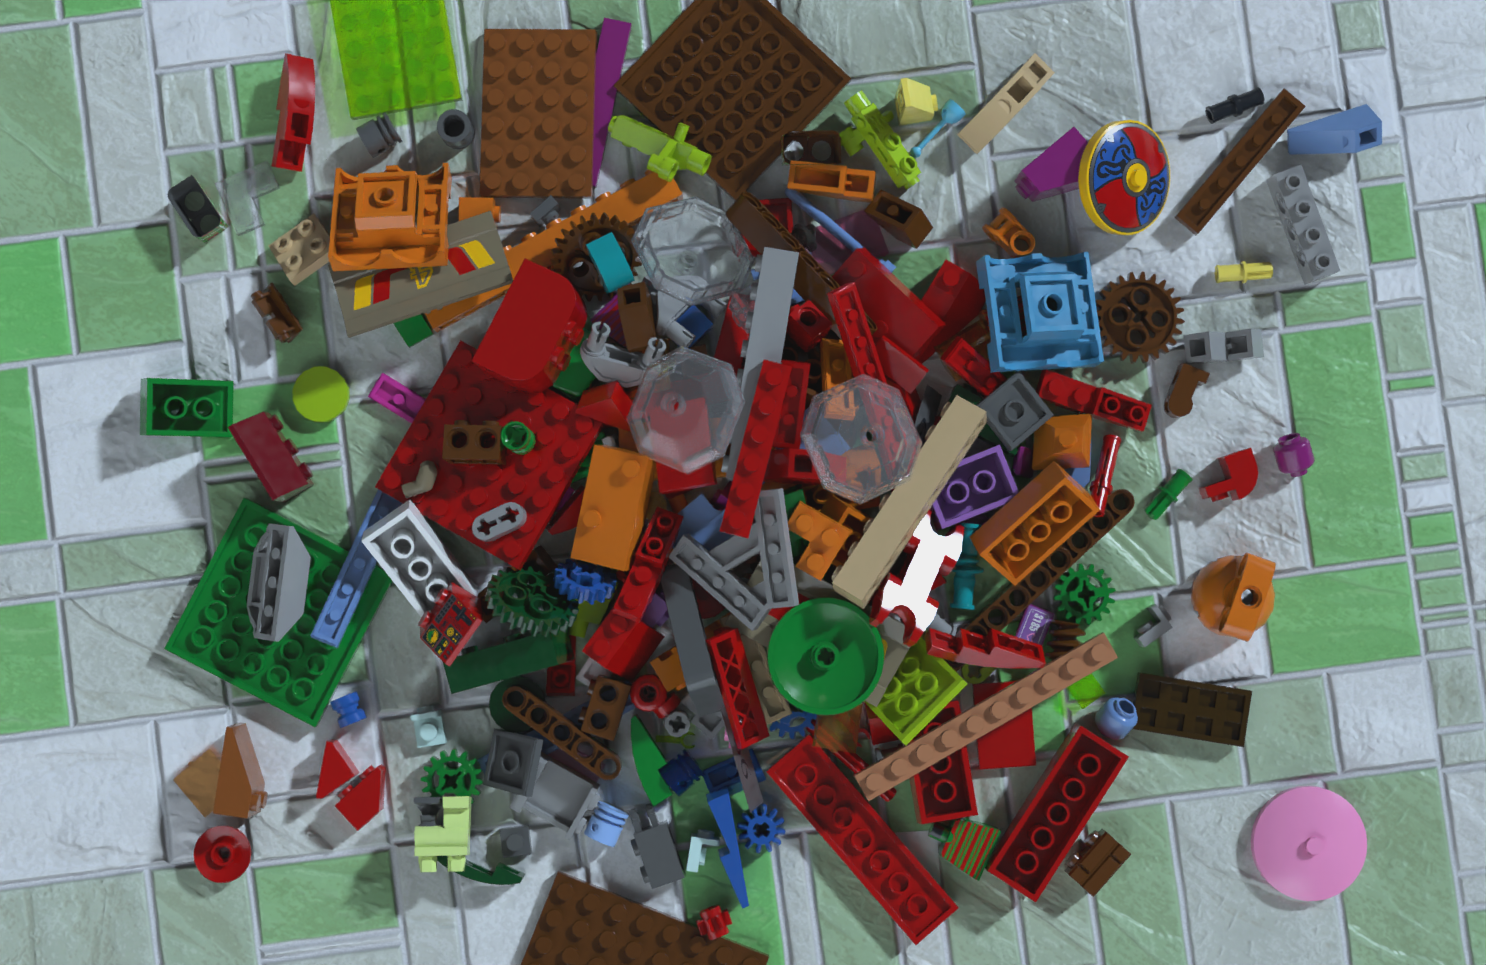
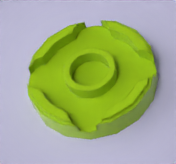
M326 366L312 367L305 370L296 379L292 389L293 402L297 411L305 418L314 422H330L346 410L350 400V388L345 378L338 371Z

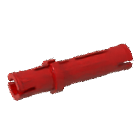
M1108 434L1103 437L1095 479L1091 482L1089 488L1091 497L1100 508V511L1093 517H1103L1105 515L1107 498L1112 493L1113 486L1111 481L1121 444V438L1116 435Z

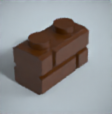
M1103 829L1099 832L1094 830L1084 841L1087 846L1080 853L1074 852L1065 863L1068 867L1064 871L1093 897L1131 855L1130 852Z

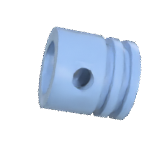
M598 801V808L595 807L594 809L596 814H592L584 834L602 844L615 847L623 829L621 825H625L626 821L624 818L627 819L629 814L613 805Z

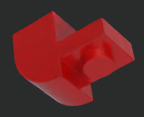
M1251 448L1218 458L1225 480L1199 488L1202 499L1211 497L1212 502L1229 497L1227 493L1229 491L1232 501L1240 500L1254 489L1258 480V467Z

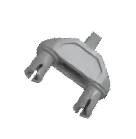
M650 271L642 281L646 283L653 301L655 332L662 336L667 335L682 347L683 350H686L691 345L696 336L676 322L677 319L693 303H699L713 314L715 318L727 306L726 302H723L708 290V284L699 277H673L670 281H667Z
M595 322L592 325L589 338L583 341L580 347V354L584 364L598 380L603 381L604 384L618 380L622 387L628 388L650 382L659 375L662 368L660 359L666 349V343L659 339L655 347L657 337L649 339L644 354L640 352L629 353L625 348L605 343L610 334V327L604 323L601 331H598L601 322Z

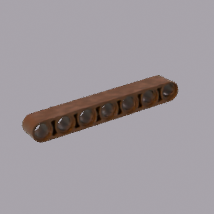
M743 191L725 212L726 217L761 255H763L764 247L799 252L793 289L805 302L810 300L832 322L831 329L841 339L827 296L828 292L840 287V285L754 195ZM865 313L871 335H873L877 330V326Z

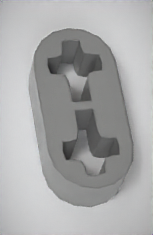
M515 502L505 503L475 518L472 524L473 534L482 541H494L521 528L526 522V511ZM510 509L519 512L515 516L516 522L513 523L510 520L502 522V519L509 516ZM486 521L489 524L497 522V525L489 529V535L480 532L484 528L483 522Z

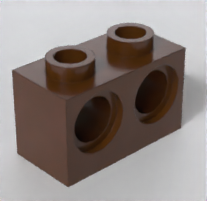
M455 420L454 425L444 424L442 459L450 464L506 465L507 447L501 440L503 427L497 421H482V425H471L470 421ZM462 435H466V444L461 448H457V439ZM494 436V445L485 449L484 442L486 438Z
M601 674L598 675L597 680L591 679L586 694L591 696L588 707H582L578 723L582 724L581 731L614 741L632 684ZM604 685L614 687L616 690L615 699L610 701L603 699L600 694L601 688ZM603 713L607 717V725L603 728L594 726L592 723L593 714Z

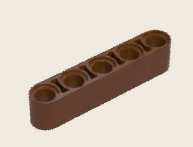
M513 685L504 692L502 702L508 711L591 772L604 780H612L619 775L622 761L614 751L589 733L581 731L580 726L523 685ZM514 690L523 694L524 701L520 706L513 705L509 700V695ZM538 707L546 711L547 719L545 722L539 723L533 719L532 712L534 708ZM560 724L566 725L570 730L569 738H558L555 734L556 726ZM583 741L589 742L593 746V753L590 756L581 755L578 751L579 743ZM604 759H612L616 763V770L612 773L604 772L601 768V762Z

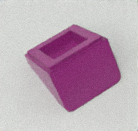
M1020 446L1017 448L1018 452L1014 456L1011 474L1012 476L1030 479L1034 473L1032 469L1033 450Z

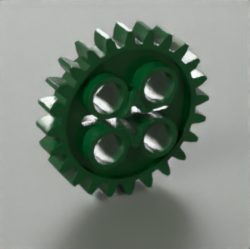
M531 566L528 567L527 571H524L523 568L521 571L518 569L514 571L510 567H507L506 572L498 570L497 575H492L485 592V601H488L487 608L493 609L492 616H501L500 623H511L509 628L511 630L519 627L522 634L529 630L533 636H536L537 632H541L544 637L548 636L549 631L556 636L559 630L566 632L568 626L572 627L576 620L579 603L575 599L567 600V594H558L559 589L554 588L553 573L546 576L543 569H540L537 573L533 571Z

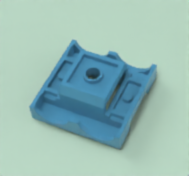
M1089 252L1065 257H1045L1042 253H1035L1012 259H994L990 255H984L976 261L979 289L985 290L991 342L987 344L991 372L1095 367L1104 362ZM1020 287L1027 335L1023 338L1016 288ZM1048 297L1056 301V311L1048 308L1046 303Z

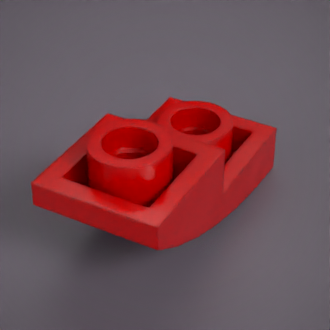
M569 635L575 659L547 668V696H575L576 636Z

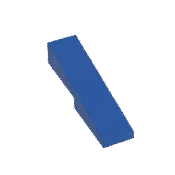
M726 785L706 794V797L727 845L718 849L719 856L743 909L748 907L749 903L729 791Z

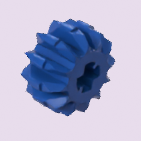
M762 804L761 813L757 812V808L752 811L753 816L743 812L741 816L748 823L738 822L737 828L747 830L738 835L739 839L749 838L745 844L747 849L756 843V853L761 852V845L764 844L766 850L771 852L772 846L770 841H773L776 845L781 844V840L775 834L785 835L786 832L785 829L776 827L784 823V818L779 817L773 820L778 810L773 808L769 814H766V804ZM764 822L768 824L766 825V830L769 831L766 834L764 832L759 833V835L755 833L756 827L754 825L756 823L762 825Z

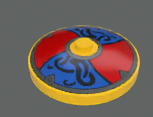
M1134 120L1108 123L1101 127L1086 145L1080 162L1078 181L1082 204L1093 223L1110 234L1133 235L1147 229L1160 215L1169 193L1170 164L1161 139L1146 124Z

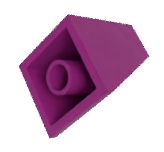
M1072 127L1019 173L1015 179L1017 184L1015 188L1024 199L1029 198L1032 202L1079 189V167L1088 142L1075 127Z

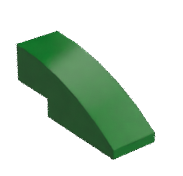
M638 714L631 718L633 757L644 791L654 807L671 796L674 791L660 771V768L666 765L668 761Z

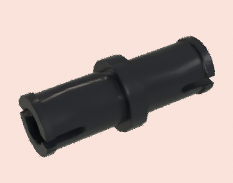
M1257 87L1238 96L1236 94L1230 95L1225 101L1207 106L1205 113L1208 121L1214 124L1232 115L1238 117L1245 110L1263 105L1265 98L1262 90Z

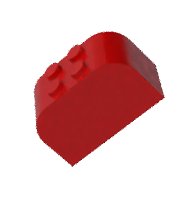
M524 258L472 362L485 374L520 391L538 393L548 389L555 383L560 372L567 369L571 360L570 353L574 345H579L583 338V328L587 320V308L584 300L567 278Z

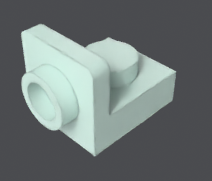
M434 705L418 707L417 713L410 715L411 721L414 722L417 748L447 743L442 709L434 710Z
M699 829L697 834L691 833L686 871L698 872L699 865L704 866L707 848H701L702 844L719 846L720 838L714 836L715 832Z

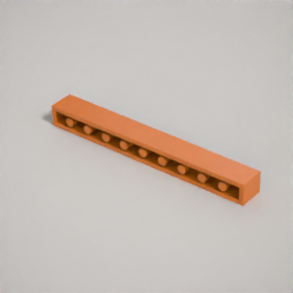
M647 170L645 171L646 176L636 181L632 178L620 185L621 189L617 192L601 194L595 199L596 203L587 208L585 205L577 207L570 212L571 216L563 221L560 218L553 220L545 226L546 230L543 232L527 234L521 239L522 243L513 248L511 245L503 247L513 280L524 258L547 269H555L550 263V260L555 258L551 249L559 248L555 238L564 239V235L561 232L562 229L572 230L570 226L571 221L579 225L581 224L580 216L583 215L586 221H589L592 213H595L596 217L600 219L603 212H605L609 217V221L614 215H617L620 222L625 220L629 228L683 200V194L673 178L671 182L659 178L657 173ZM595 237L588 239L586 244L594 241ZM511 284L443 306L441 310H431V313H425L433 330L439 332L504 297Z

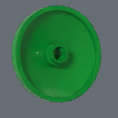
M835 598L807 600L788 610L775 625L767 647L768 671L774 686L783 698L793 706L817 715L844 713L865 701L877 686L884 665L882 639L878 629L869 624V616L857 606Z

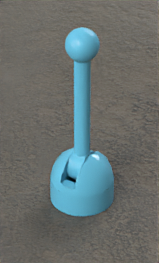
M949 99L941 110L942 120L917 147L911 148L910 155L914 158L919 157L921 150L946 123L954 124L960 121L966 115L965 111L956 102Z

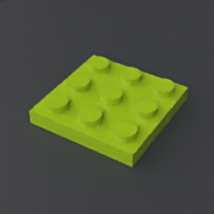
M920 637L917 643L908 650L878 706L875 707L866 701L864 702L897 738L907 745L968 683L944 659L928 655L925 640Z

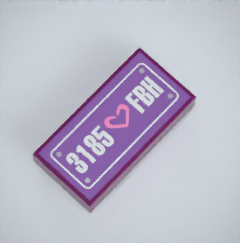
M1030 604L1025 608L1014 636L1043 645L1051 625V620L1055 614Z

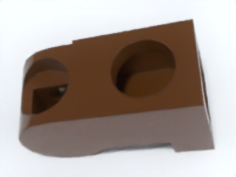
M1185 363L1178 365L1164 401V411L1171 418H1180L1189 414L1193 407L1192 397L1196 386L1206 384L1210 373Z

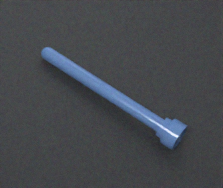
M786 188L785 195L849 250L854 252L857 248H865L800 192ZM882 258L879 260L891 273L895 270L896 266L889 260L884 261Z

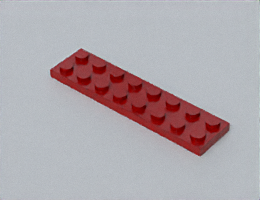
M810 734L805 736L766 770L768 775L915 945L921 942L959 908Z

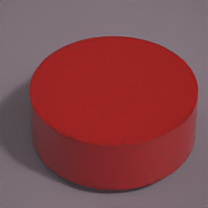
M673 692L667 696L664 704L653 712L658 718L662 719L676 709L681 700Z

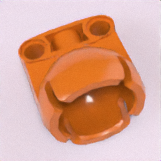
M1245 553L1242 556L1229 555L1217 558V561H1211L1201 568L1193 582L1191 601L1193 609L1198 611L1199 615L1197 617L1204 627L1218 635L1235 637L1248 642L1253 633L1266 624L1273 612L1275 591L1272 578L1276 566L1275 562ZM1246 589L1250 590L1253 595V599L1248 605H1245L1241 599V595Z

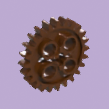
M603 212L600 219L596 217L595 213H592L589 221H586L582 215L580 216L581 224L579 225L571 221L570 226L572 230L562 229L561 232L564 235V239L555 238L559 248L551 249L555 257L550 260L553 268H555L552 271L567 278L581 297L583 294L585 295L588 302L591 301L593 295H596L598 300L602 301L603 294L606 293L601 284L600 277H598L599 273L588 254L586 247L588 239L595 237L596 240L612 232L629 264L633 276H638L634 267L642 266L638 258L643 255L639 247L641 242L638 237H635L637 234L634 229L629 228L625 220L620 222L617 215H614L609 221V217L605 212ZM583 262L581 266L573 268L576 263ZM613 292L607 293L610 298H613Z
M1130 272L1127 275V281L1120 275L1116 278L1117 285L1110 281L1107 284L1110 292L1101 290L1099 294L1104 300H1096V306L1100 308V310H1097L1099 328L1101 330L1100 336L1105 339L1102 343V348L1110 345L1112 347L1110 356L1120 352V361L1130 356L1131 364L1136 363L1138 356H1140L1142 363L1148 362L1149 355L1153 360L1158 359V350L1163 354L1168 353L1169 350L1166 344L1176 345L1177 342L1172 336L1182 334V331L1177 329L1176 325H1181L1185 322V320L1177 318V315L1184 311L1183 308H1176L1175 306L1181 298L1172 299L1170 296L1175 290L1174 287L1165 290V279L1157 284L1155 283L1156 275L1153 274L1146 280L1145 272H1141L1137 279H1135L1133 272ZM1139 291L1145 295L1146 301L1144 305H1139L1134 301V292ZM1122 298L1127 301L1128 306L1121 302ZM1113 309H1119L1123 312L1124 321L1122 323L1113 320ZM1141 313L1143 317L1139 322L1135 323L1133 318L1136 314ZM1153 313H1158L1163 317L1164 323L1162 327L1153 324L1151 319ZM1147 329L1154 333V338L1149 336ZM1135 330L1141 334L1142 342L1140 345L1131 342V331Z

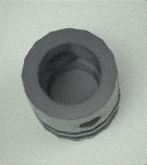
M457 109L447 110L440 115L437 121L438 134L447 146L460 150L472 143L475 130L464 112Z
M386 112L382 113L383 117L377 116L376 121L372 119L356 128L362 142L373 158L389 150L390 145L396 146L395 142H403Z

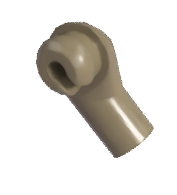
M429 460L422 462L416 480L402 485L406 498L428 492L433 488L438 473L434 462Z

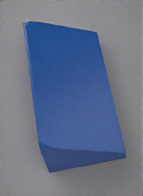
M751 748L749 753L757 781L760 783L765 781L766 777L753 748ZM734 757L701 771L709 793L726 785L729 796L743 791Z

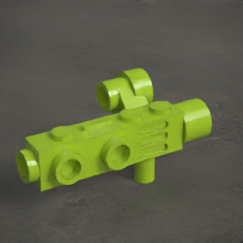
M862 90L846 100L844 105L852 115L851 120L857 127L855 129L851 125L839 133L841 146L844 147L849 156L851 157L863 149L862 142L866 140L898 189L904 186L907 190L920 180L917 175L921 171L917 167L916 160L908 154L901 143L899 135L893 132L888 124L894 118L893 113L887 110L881 114L876 105L870 103Z
M625 115L613 116L608 125V131L611 132L610 137L621 141L624 146L637 148L638 151L651 156L647 169L657 173L659 178L668 182L673 180L678 169H688L703 176L711 163L712 156L684 142L689 126L686 124H678L674 137Z

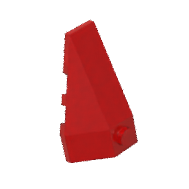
M948 260L944 261L921 300L947 325L919 354L916 360L921 364L924 363L977 317L986 302L985 290L979 289L978 280L969 272Z

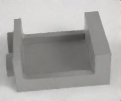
M541 752L532 797L516 794L509 808L520 813L522 808L530 811L567 832L565 838L570 840L574 832L579 835L585 826L587 819L583 816L587 808L593 811L601 797L596 794L600 784Z

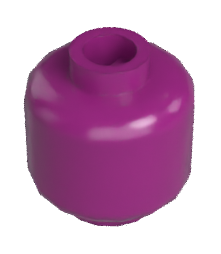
M1291 433L1280 437L1278 443L1273 448L1278 469L1282 473L1290 474L1291 477L1305 475L1308 472L1307 469L1315 462L1310 441L1308 438L1300 436L1299 433Z

